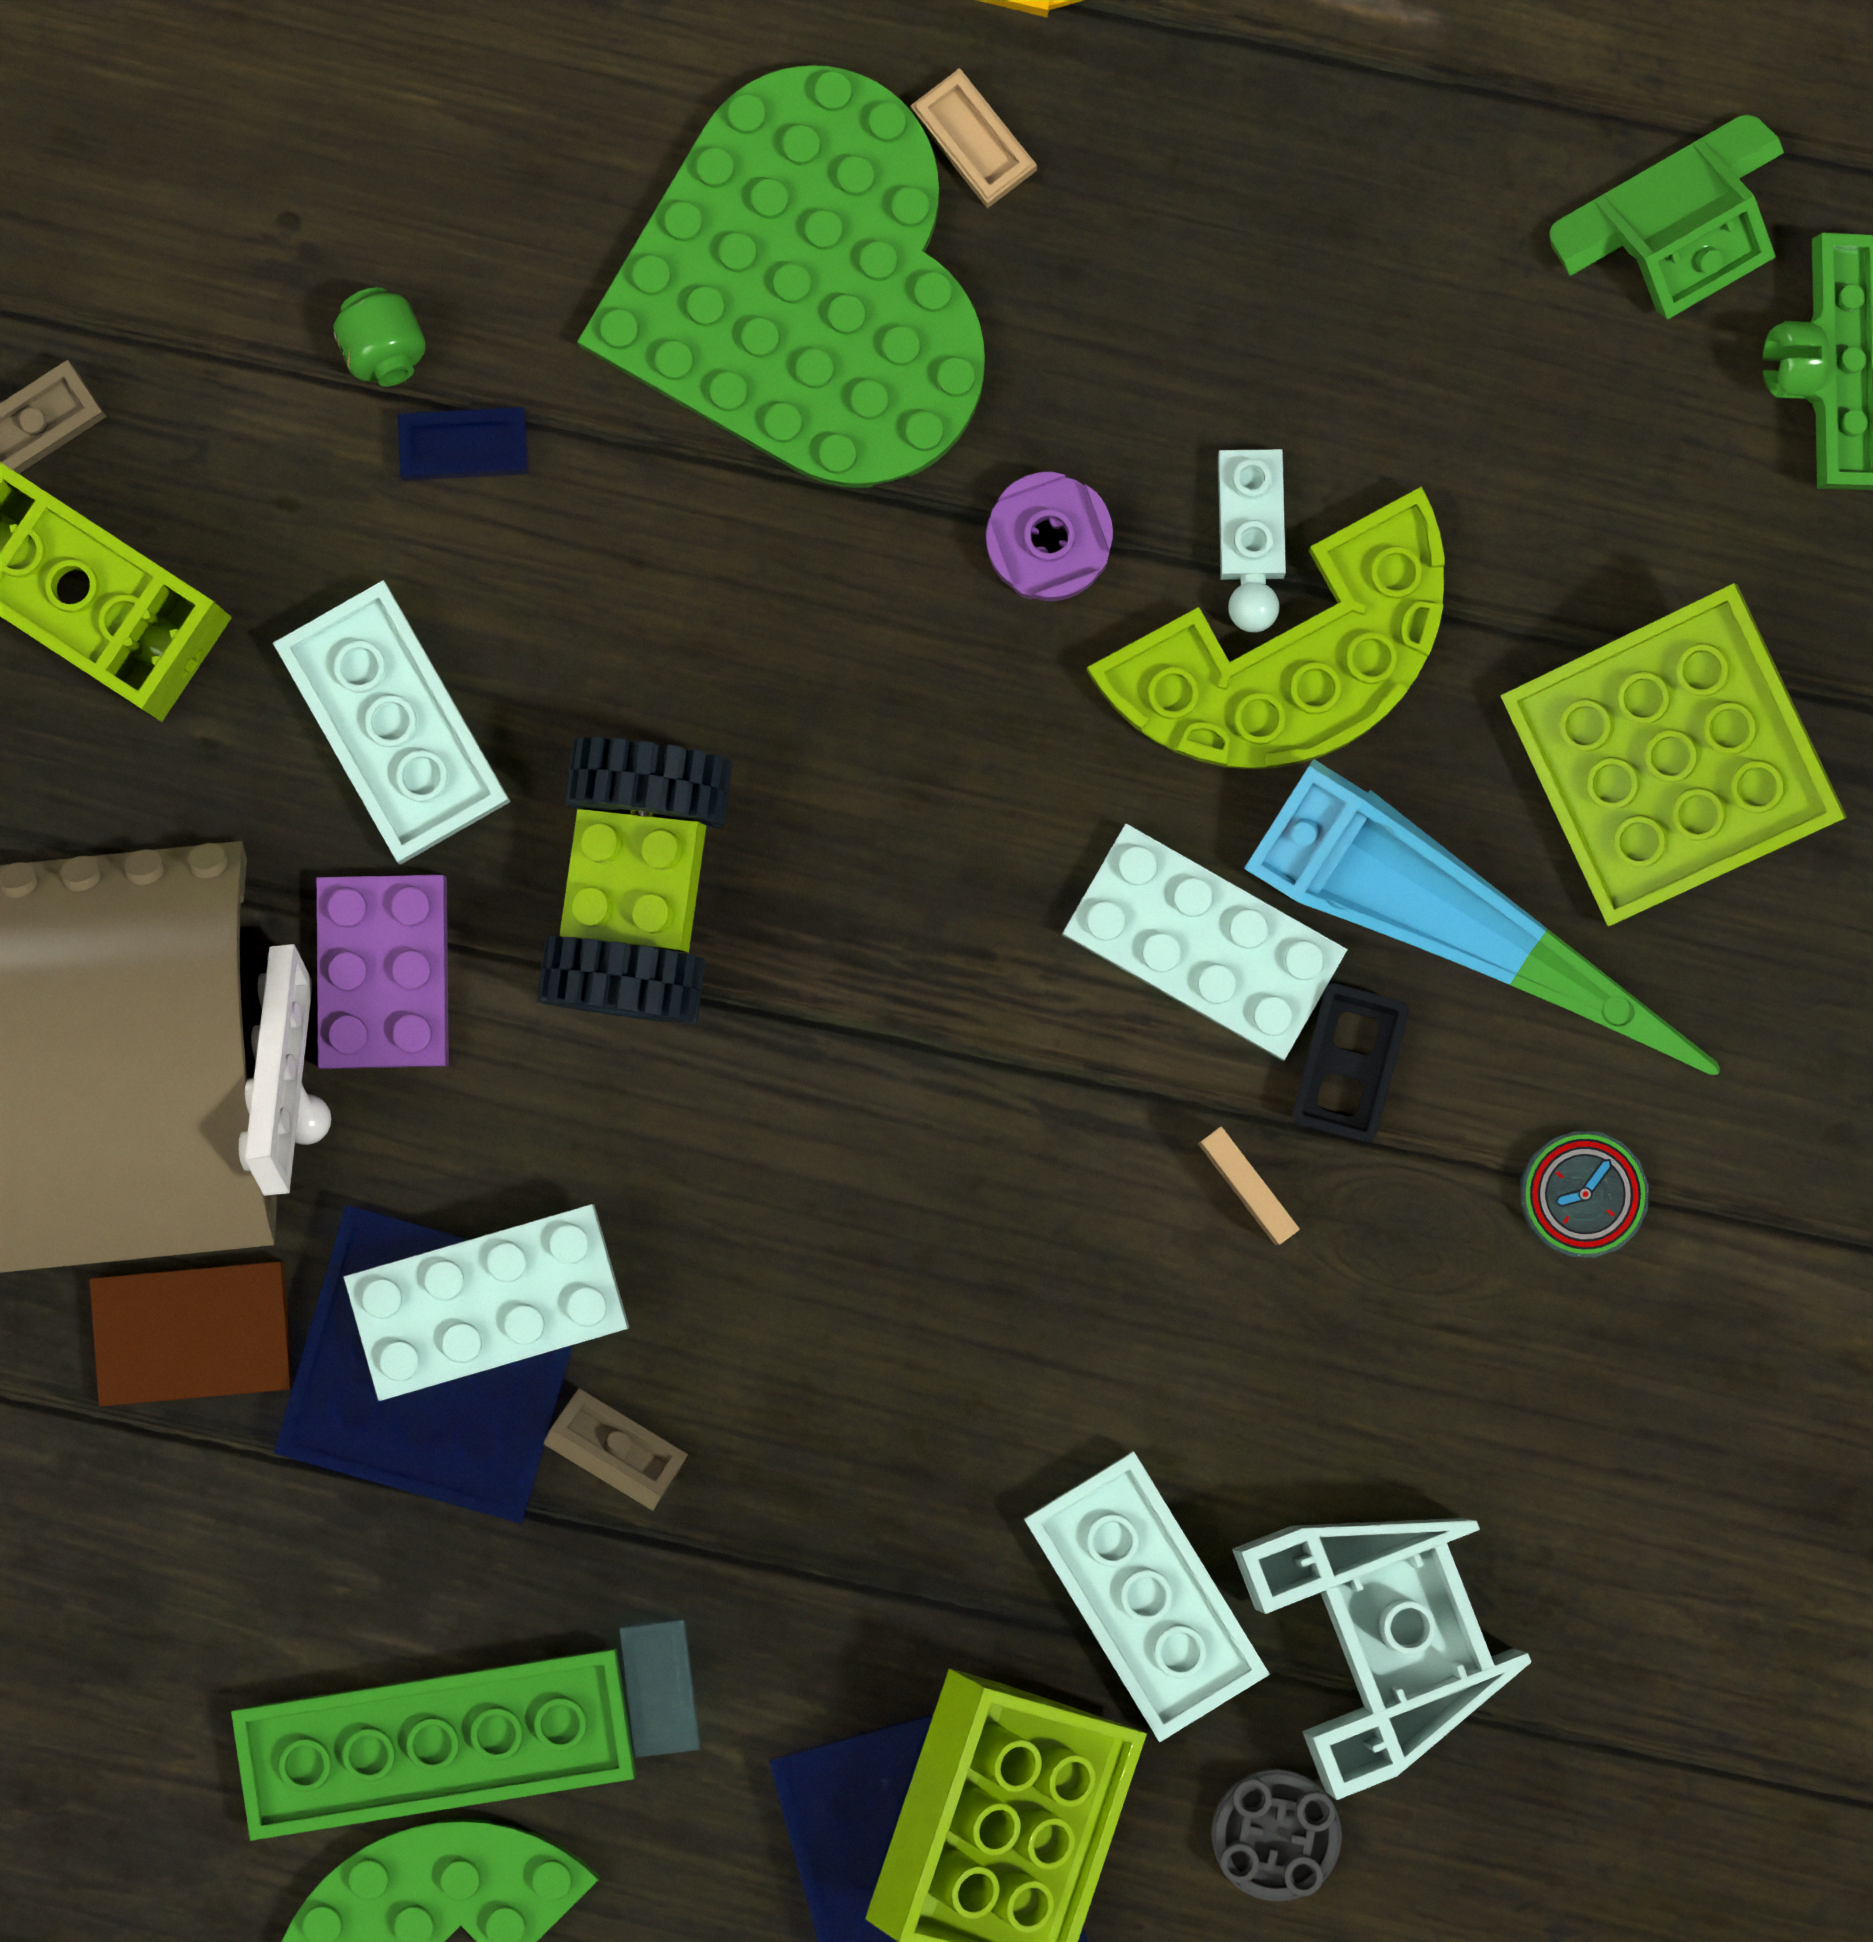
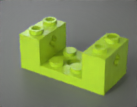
M0 462V617L162 722L232 617L214 601ZM69 571H84L90 581L87 596L75 604L62 603L57 594V585L60 578Z

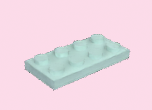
M384 580L273 642L397 863L403 864L511 802Z
M1128 824L1124 825L1062 936L1281 1061L1286 1059L1348 950Z
M594 1204L344 1276L378 1401L629 1329Z
M1134 1451L1024 1517L1025 1522L1159 1742L1270 1675Z

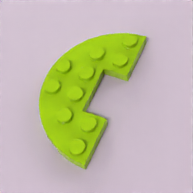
M1422 486L1310 546L1309 553L1338 603L1333 607L1231 662L1227 659L1202 611L1198 607L1088 666V674L1111 706L1134 728L1173 752L1200 762L1241 769L1278 768L1323 757L1348 745L1380 722L1403 698L1429 656L1439 629L1444 606L1443 567L1445 565V557L1438 524Z

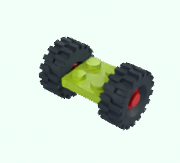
M579 737L573 740L564 804L577 809L560 937L550 936L545 938L537 1002L562 1008L578 1009L579 1011L683 1024L697 1023L706 960L705 958L685 953H689L706 828H721L725 824L733 766L730 759H723L722 756L716 754H706V752L700 750H687L674 745H658L648 741L635 742L621 738H613L612 740L603 737H592V739Z

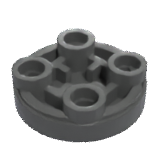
M1266 1768L1241 1777L1226 1790L1214 1811L1211 1839L1214 1854L1224 1875L1236 1887L1259 1899L1287 1901L1311 1895L1321 1887V1884L1329 1876L1339 1857L1342 1831L1334 1804L1316 1782L1304 1774L1293 1770Z

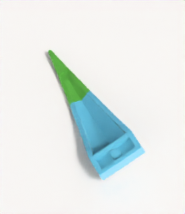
M1315 759L1310 763L1244 868L1298 903L1348 920L1466 966L1606 1026L1709 1075L1719 1074L1720 1067L1717 1061L1371 790L1367 793Z

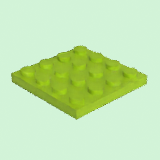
M1735 583L1500 695L1608 927L1847 818L1743 595Z

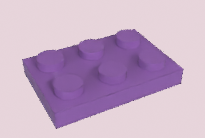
M444 875L316 877L318 1068L449 1067L447 877Z

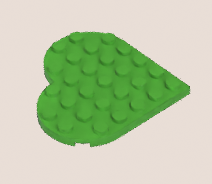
M817 65L797 66L766 74L748 83L729 97L704 127L577 341L579 347L810 479L839 487L869 488L873 487V485L891 482L908 475L912 477L922 472L944 456L968 427L981 396L984 381L985 354L981 326L969 297L951 273L934 258L925 253L930 243L938 214L939 182L935 156L921 124L910 109L890 90L870 78L846 69Z

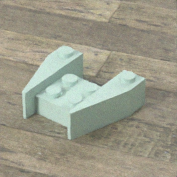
M1451 1518L1298 1525L1287 1527L1232 1549L1255 1610L1267 1614L1317 1593L1322 1595L1364 1707L1302 1731L1324 1790L1336 1800L1401 1774L1531 1663L1527 1652L1515 1648L1494 1656L1490 1655L1447 1542L1480 1530L1476 1520Z

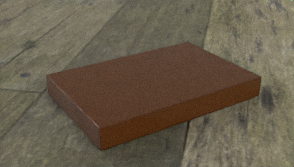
M284 1261L89 1279L99 1407L294 1389Z

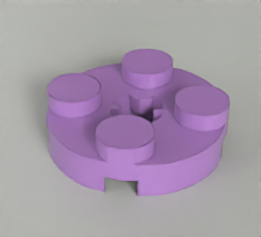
M1039 472L1027 475L1007 487L998 499V503L992 509L986 530L987 553L992 567L1000 579L1013 588L1015 593L1022 598L1043 601L1068 599L1089 588L1106 568L1113 540L1111 517L1098 493L1086 484L1084 486L1077 480L1066 478V475L1056 472ZM1049 520L1053 529L1064 527L1068 540L1067 542L1059 541V545L1062 547L1061 550L1055 553H1048L1045 547L1036 548L1033 545L1031 534H1039V530L1035 526L1042 521Z

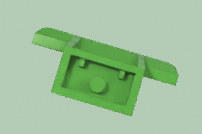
M1751 115L1739 116L1556 221L1550 229L1551 247L1569 276L1623 246L1631 256L1637 259L1656 311L1668 320L1776 257L1755 196L1740 181V178L1782 155L1784 152L1780 140L1759 118Z

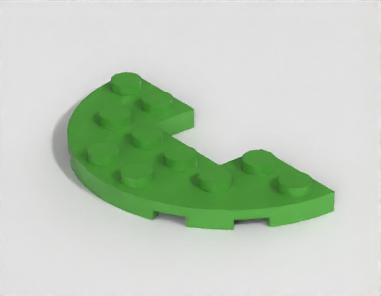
M470 1818L438 1820L437 1822L417 1825L387 1834L349 1856L328 1874L307 1897L293 1918L282 1942H445L460 1926L476 1942H537L601 1876L580 1857L561 1844L539 1833L527 1832L516 1827L493 1823L492 1820Z

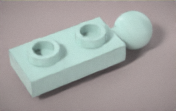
M1282 449L1219 450L1221 580L1240 579L1241 586L1230 597L1229 615L1234 624L1240 629L1253 633L1261 632L1275 622L1279 613L1277 595L1266 585V579H1284L1286 573Z

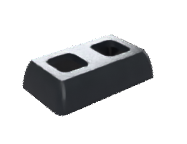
M1336 983L1326 987L1292 1113L1296 1123L1363 1142H1371L1375 1139L1409 1014V1007L1405 1002ZM1350 1012L1377 1021L1379 1030L1374 1049L1370 1054L1362 1055L1340 1049L1334 1044V1034L1339 1016L1342 1013ZM1326 1074H1337L1358 1080L1363 1088L1357 1112L1353 1116L1323 1110L1318 1106L1317 1098L1323 1077Z

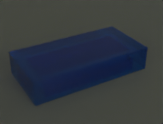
M524 407L398 414L400 476L404 481L529 474L527 415Z

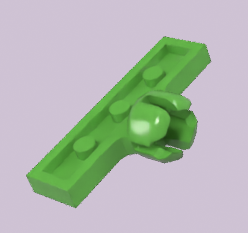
M1821 233L1812 238V320L1810 322L1784 321L1769 331L1763 348L1762 360L1780 361L1779 371L1763 370V380L1766 388L1775 397L1802 398L1813 404L1816 413L1817 488L1873 490V235Z

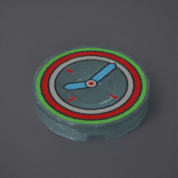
M1572 1131L1549 1139L1531 1155L1520 1178V1204L1527 1227L1544 1246L1569 1257L1596 1258L1620 1249L1638 1232L1648 1211L1649 1184L1641 1162L1623 1142L1602 1132Z

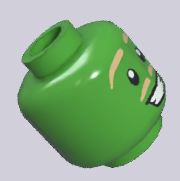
M368 288L351 295L341 305V312L333 324L334 337L350 373L361 381H378L379 385L384 387L400 384L413 375V366L420 361L426 350L425 338L410 303L401 295L389 293L384 288Z

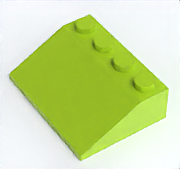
M949 1668L865 1919L897 1942H1078L1147 1734L1141 1730L1056 1701Z

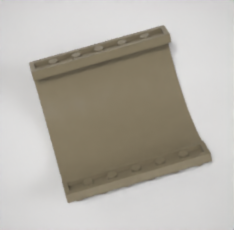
M242 841L216 844L205 843L196 846L157 850L145 849L127 853L78 856L68 859L0 865V1273L274 1245L277 1195L264 1196L251 1171L243 1169L239 1157V1137L242 1132L248 1131L250 1116L245 1100L247 1071L240 987L241 903L244 902L247 857Z

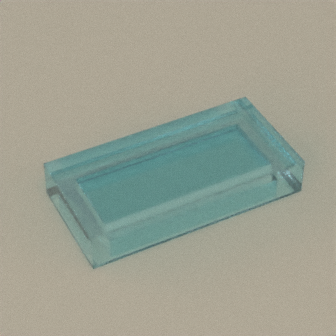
M685 1619L622 1626L620 1628L635 1758L699 1750L701 1745Z

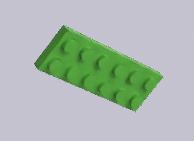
M617 1648L237 1708L231 1711L250 1841L626 1781L636 1777Z

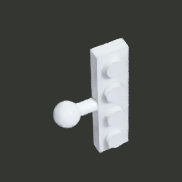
M294 944L269 947L267 972L259 975L258 997L262 1007L261 1023L253 1027L251 1035L252 1051L256 1060L254 1078L247 1079L245 1085V1100L250 1116L248 1131L242 1132L239 1137V1157L243 1169L251 1171L264 1196L290 1193L295 1143L303 1145L316 1143L327 1134L331 1126V1113L327 1104L321 1098L307 1094L302 1085L313 981Z

